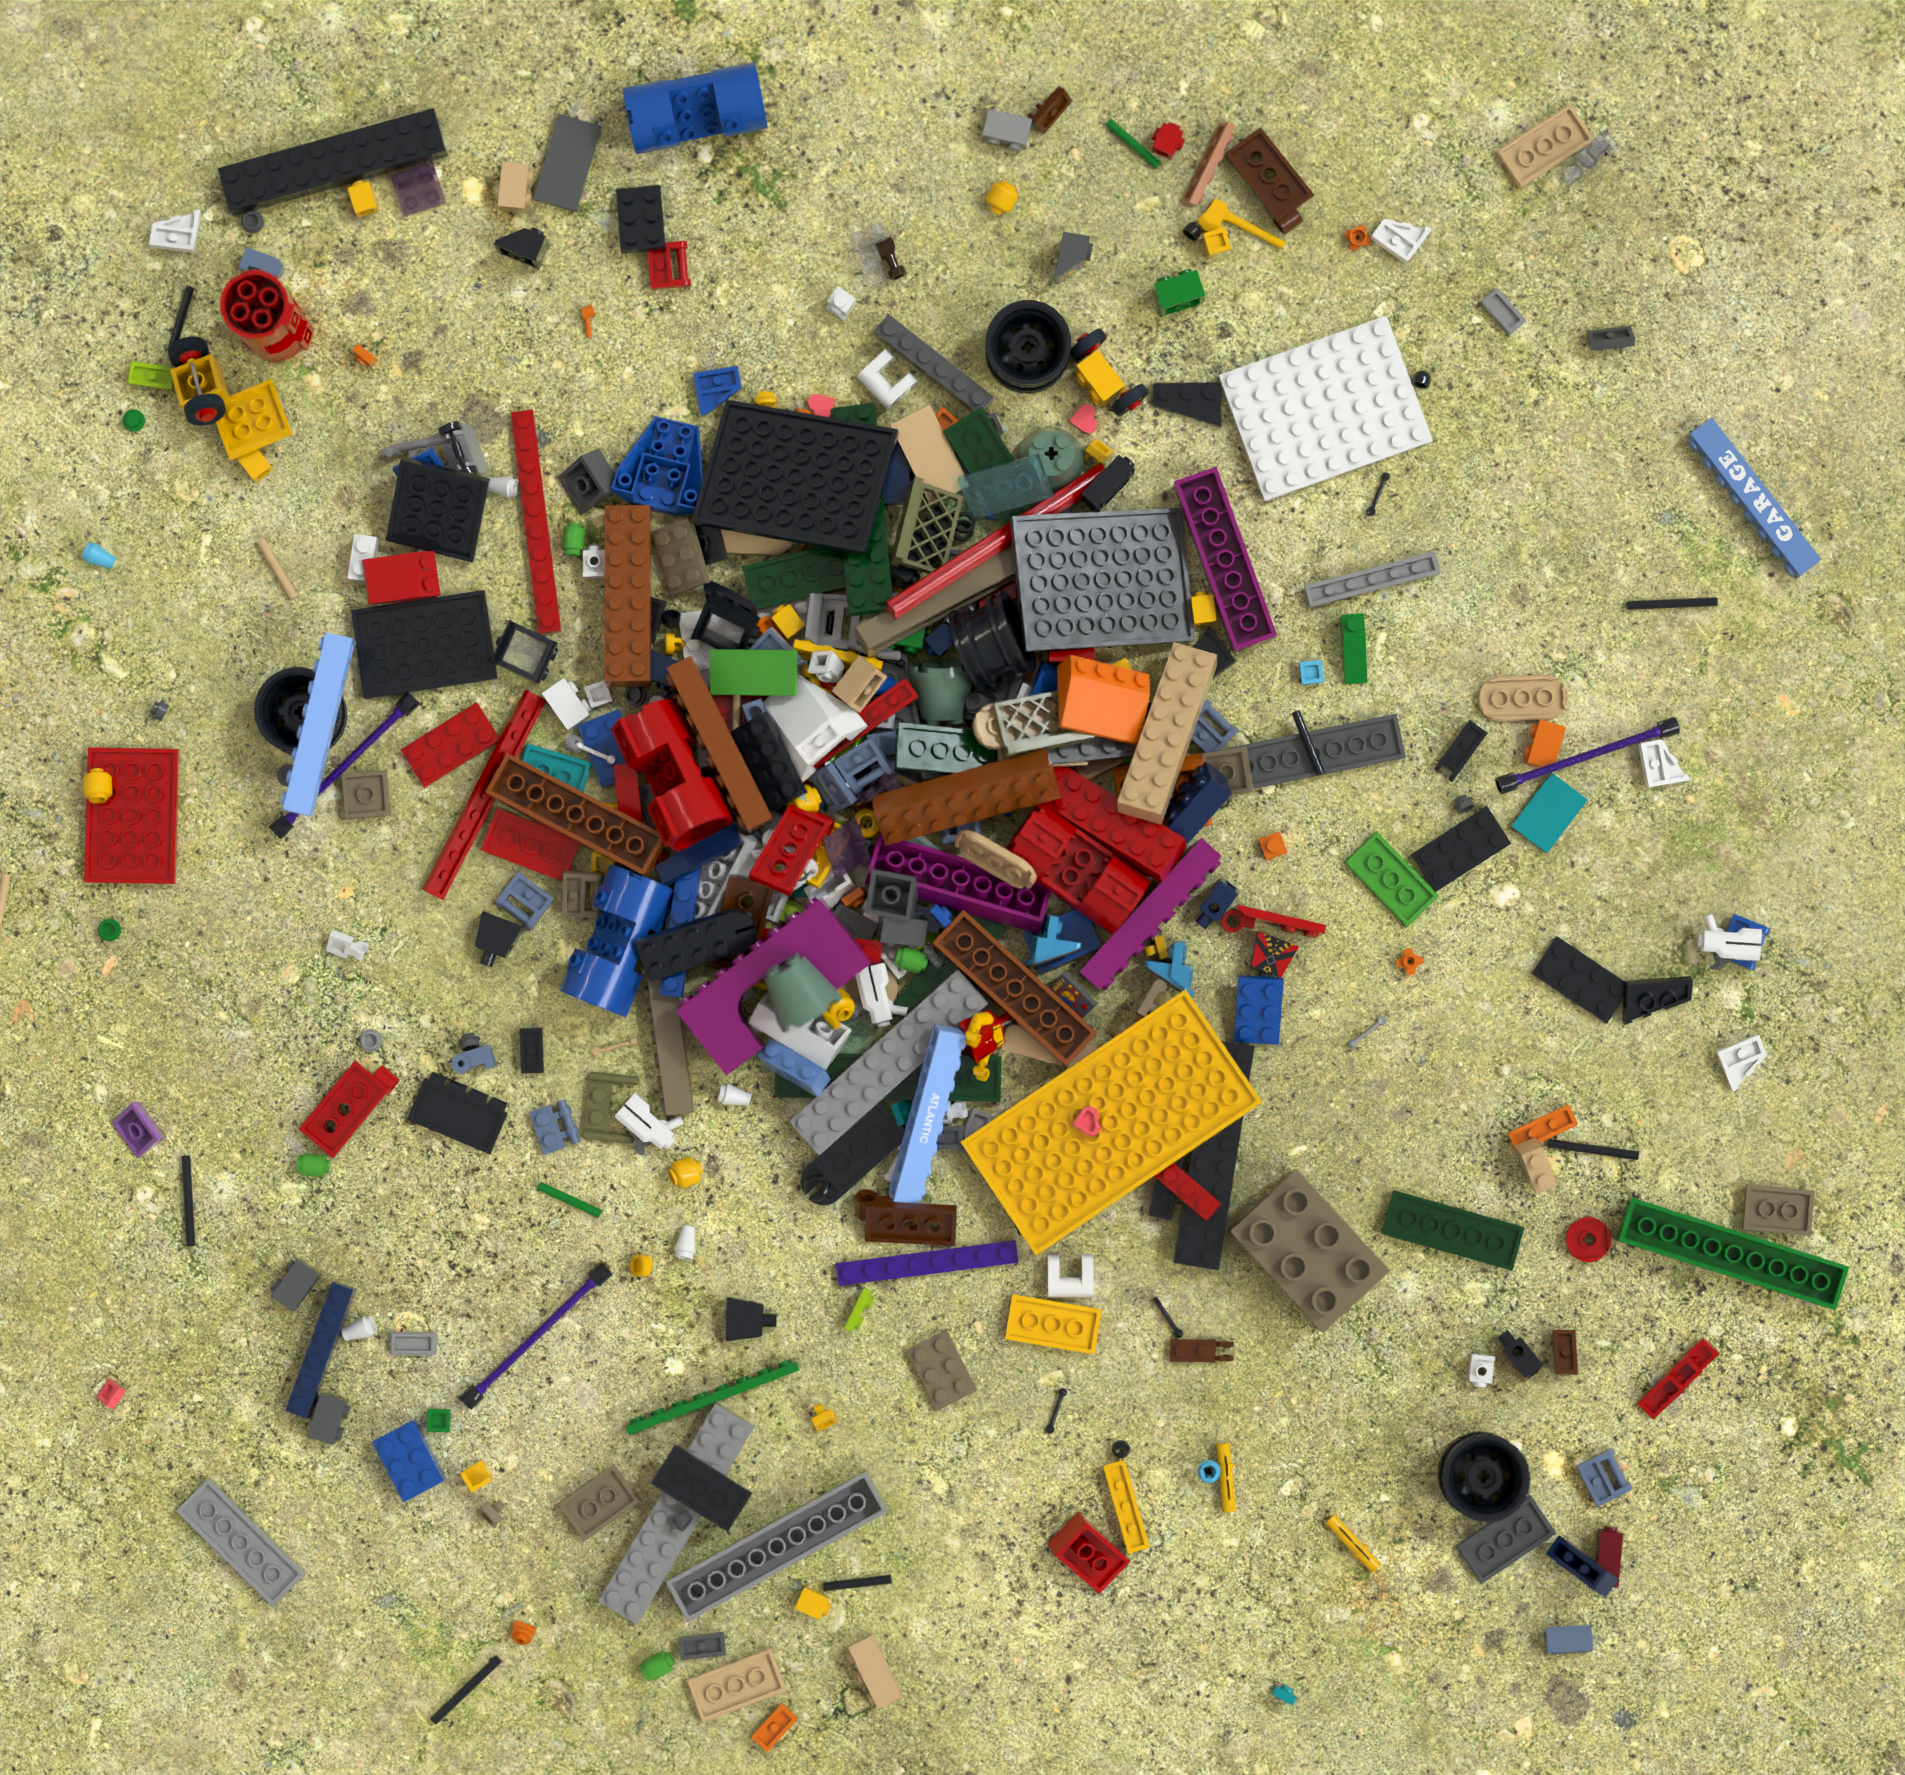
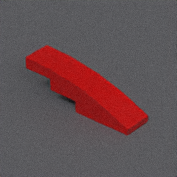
M627 764L613 765L618 811L644 824L637 771L633 767L628 768Z
M1703 1336L1651 1387L1637 1404L1654 1420L1686 1390V1387L1703 1372V1369L1720 1352Z

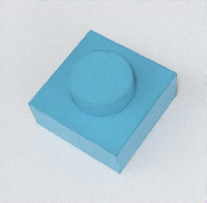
M1322 660L1299 662L1301 685L1324 683Z

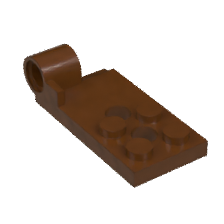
M1261 127L1225 152V157L1265 206V210L1283 235H1286L1303 222L1297 208L1314 197V194ZM1260 154L1262 156L1261 162H1251V155ZM1271 170L1275 172L1276 176L1272 180H1266L1263 174Z
M729 874L720 912L737 908L752 914L757 932L754 944L761 939L773 889L747 877ZM744 896L753 898L752 903L748 906L741 905V899ZM749 948L741 953L704 964V967L722 970L725 967L729 968V966H734L732 961L743 953L747 956L752 951Z
M869 1189L860 1190L856 1193L855 1216L857 1219L865 1221V1242L955 1246L957 1205L889 1202V1196H878L875 1191ZM913 1221L916 1225L909 1226L906 1222ZM931 1222H936L939 1225L936 1227H932L928 1224Z

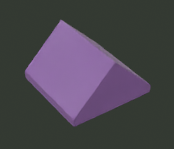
M138 1101L132 1102L111 1122L137 1159L166 1139V1136L142 1103Z

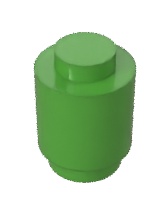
M568 523V526L563 527L561 549H564V555L581 556V551L584 550L586 530L581 528V524Z
M898 947L894 959V965H897L899 969L920 974L921 970L926 969L928 957H925L924 951L907 947Z
M304 1153V1155H298L296 1171L297 1173H302V1176L324 1178L326 1173H330L331 1160H327V1155Z
M661 1650L645 1659L644 1663L640 1665V1669L647 1681L652 1679L655 1681L673 1671L675 1661L670 1652L666 1653L664 1650Z

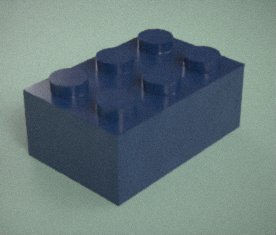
M1206 761L1202 766H1198L1193 771L1190 780L1187 783L1184 782L1179 787L1175 797L1170 799L1164 816L1166 827L1184 837L1188 844L1232 795L1227 777Z

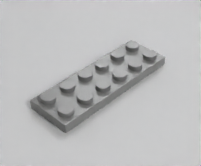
M210 1478L176 1510L272 1607L306 1574Z

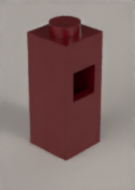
M1604 1526V1530L1597 1529L1595 1561L1619 1579L1623 1533L1617 1531L1618 1527ZM1619 1580L1613 1588H1619Z

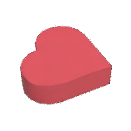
M814 394L809 397L808 406L814 412V415L831 417V409H833L835 404L834 398L820 394Z
M1090 404L1081 405L1069 423L1083 433H1093L1097 428L1093 406Z
M1090 1106L1085 1107L1072 1125L1086 1135L1096 1136L1101 1130V1125L1097 1121L1099 1117L1098 1111Z

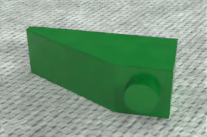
M1364 613L1341 615L1339 623L1345 685L1367 683Z

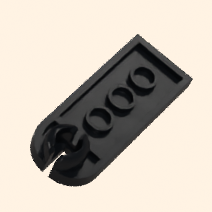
M733 908L635 939V945L648 980L651 982L746 951L754 944L757 932L752 914L742 909Z
M878 1102L805 1168L801 1175L802 1191L807 1195L822 1182L824 1185L809 1200L818 1205L833 1204L902 1143L905 1129L902 1126H898L892 1114L881 1102Z

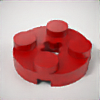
M1594 1217L1577 1219L1569 1225L1565 1235L1568 1251L1572 1257L1583 1262L1600 1260L1611 1247L1612 1237L1610 1230L1603 1222ZM1586 1233H1590V1237H1594V1241L1590 1243V1246L1582 1242V1238L1586 1236Z

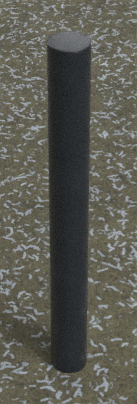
M1717 597L1627 601V610L1718 606Z
M1554 1139L1548 1140V1148L1638 1160L1639 1151Z
M188 1155L181 1156L186 1246H196L191 1158Z
M496 1655L430 1718L431 1721L437 1725L503 1662L502 1659Z

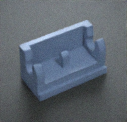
M1591 1625L1545 1628V1655L1592 1652Z

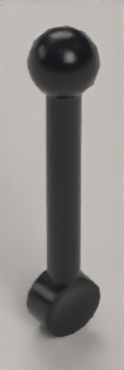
M1384 472L1381 476L1382 481L1373 503L1367 509L1369 516H1373L1376 513L1375 507L1386 481L1390 479L1388 472Z
M859 653L860 656L868 657L867 654ZM875 657L879 661H883V663L895 664L900 668L905 666L903 659L892 660Z
M1157 1296L1153 1298L1175 1331L1174 1335L1177 1338L1182 1337L1183 1331L1178 1329Z
M1061 1388L1058 1391L1059 1398L1051 1421L1045 1429L1049 1434L1054 1432L1057 1414L1063 1397L1067 1395L1065 1388Z

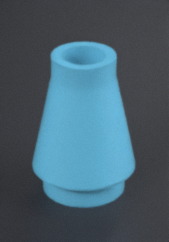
M90 542L86 545L81 556L82 559L86 560L85 563L112 569L117 558L97 543L92 544Z
M1206 1460L1199 1465L1198 1476L1203 1482H1215L1220 1476V1467L1216 1462ZM1206 1467L1212 1468L1210 1474H1205L1204 1469Z

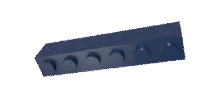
M337 1281L331 1283L288 1401L286 1412L306 1419L311 1416L356 1293V1288Z

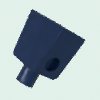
M1222 877L1199 909L1202 913L1196 919V923L1207 929L1213 920L1218 922L1238 896L1240 890ZM1213 902L1219 905L1217 910H1213L1210 907Z

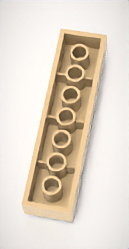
M1173 643L1117 801L1118 812L1162 824L1217 667V654Z

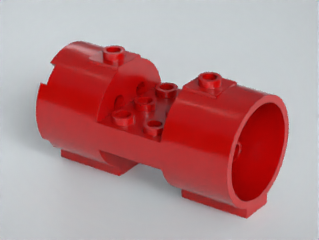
M260 270L245 271V273L230 279L221 293L220 312L224 322L256 357L264 361L280 362L290 359L301 349L308 350L314 328L307 321L301 307L275 276Z
M663 699L642 706L643 710H640L634 716L630 713L623 718H619L611 728V731L628 768L633 767L637 772H644L653 791L655 799L647 809L665 847L670 846L672 850L682 851L733 823V819L725 804L724 795L713 778H702L701 770L692 757V749L698 742L678 702L675 703L674 699Z
M1043 803L1037 804L1007 845V850L1025 860L1034 869L1038 884L1113 935L1133 911L1150 884L1151 879Z

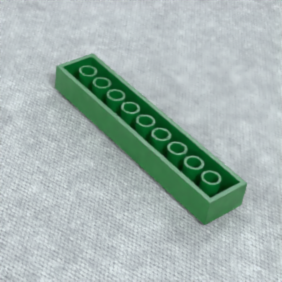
M1632 1197L1627 1199L1615 1241L1832 1310L1837 1309L1849 1270V1266Z

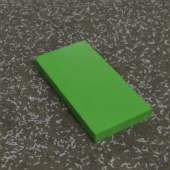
M710 649V694L798 695L797 650Z
M1377 831L1344 862L1405 927H1408L1439 897Z

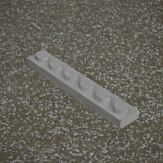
M1434 551L1304 585L1309 608L1438 575L1440 574V569Z

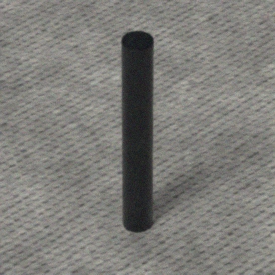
M186 285L167 350L172 343L180 339L195 289L191 286Z
M1300 710L1291 713L1316 775L1325 773Z
M890 1574L823 1582L825 1592L892 1584Z

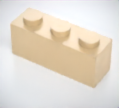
M873 1633L848 1645L849 1651L846 1654L851 1664L856 1663L859 1669L856 1675L861 1685L866 1684L869 1690L866 1695L871 1706L876 1705L877 1709H880L903 1697Z

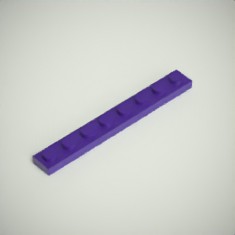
M1016 1240L841 1262L836 1263L838 1283L839 1286L1019 1262Z

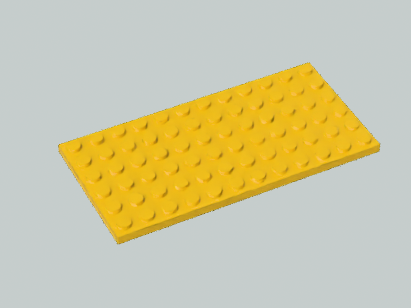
M1185 989L961 1141V1144L1037 1256L1263 1102ZM1088 1106L1095 1108L1099 1114L1097 1121L1101 1125V1130L1096 1136L1086 1135L1072 1125L1080 1112Z

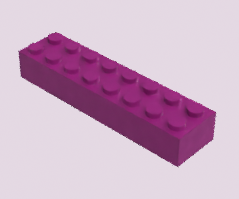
M1217 466L1174 481L1173 487L1210 591L1214 595V602L1232 652L1236 653L1275 639L1277 633Z
M879 833L865 884L869 885L872 869L917 877V899L961 912L964 910L968 914L1039 934L1051 893L1036 881L1029 889L1025 886L1022 889L1013 887L957 855L908 841L886 845L881 833Z
M1201 838L1078 974L1097 991L1101 988L1106 990L1114 982L1112 976L1116 972L1121 974L1130 964L1127 961L1131 955L1136 957L1145 948L1142 943L1147 938L1151 941L1160 931L1158 928L1159 924L1162 921L1166 924L1176 914L1173 909L1177 905L1182 907L1191 897L1188 894L1193 888L1196 891L1206 881L1203 876L1207 872L1212 874L1221 864L1219 859L1222 856Z

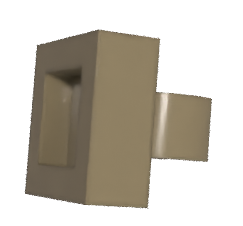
M500 1500L493 1506L486 1502L478 1513L494 1528L503 1519L499 1512L505 1505Z

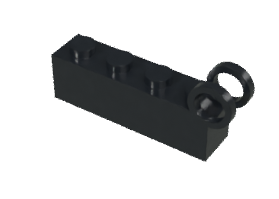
M939 504L932 510L935 517L944 514ZM960 512L958 518L968 517L972 524L967 520H958L953 539L965 542L972 538L976 520L971 513ZM927 516L922 524L931 520L930 517ZM946 517L938 520L943 531L950 528L951 524ZM933 523L925 527L930 537L939 533ZM958 525H966L968 528L964 529ZM920 529L913 533L917 543L926 540ZM958 531L959 533L963 534L969 533V535L961 537L957 535L956 532ZM942 537L933 540L939 551L945 548L946 544ZM928 543L920 546L925 557L934 553ZM915 549L908 553V560L914 562L921 560ZM933 558L928 560L930 565L934 562ZM890 564L892 583L902 590L920 580L922 571L901 564L898 567Z

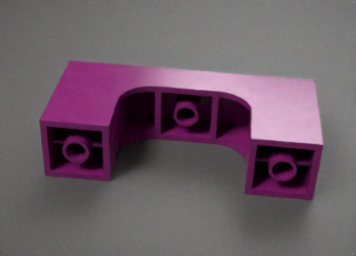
M816 897L804 905L805 911L801 914L797 911L786 919L788 923L782 928L779 925L768 933L770 937L764 942L761 939L750 947L752 951L746 956L743 953L732 961L734 965L732 968H723L714 975L716 979L714 982L710 983L708 980L696 989L698 992L696 996L692 997L690 994L678 1003L680 1008L676 1012L726 1076L766 1045L744 1017L742 1000L745 993L766 976L767 969L776 964L781 965L789 956L798 952L800 956L804 955L836 989H839L873 962L823 897L819 900Z

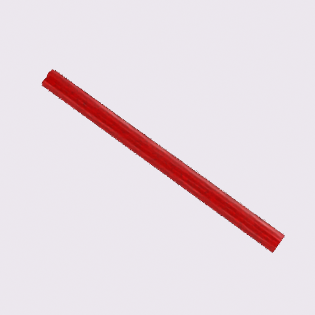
M1102 463L1097 464L1019 516L1061 513L1084 497L1082 493L1106 468H1104ZM1010 521L886 601L887 612L895 620L1010 546L1012 544Z

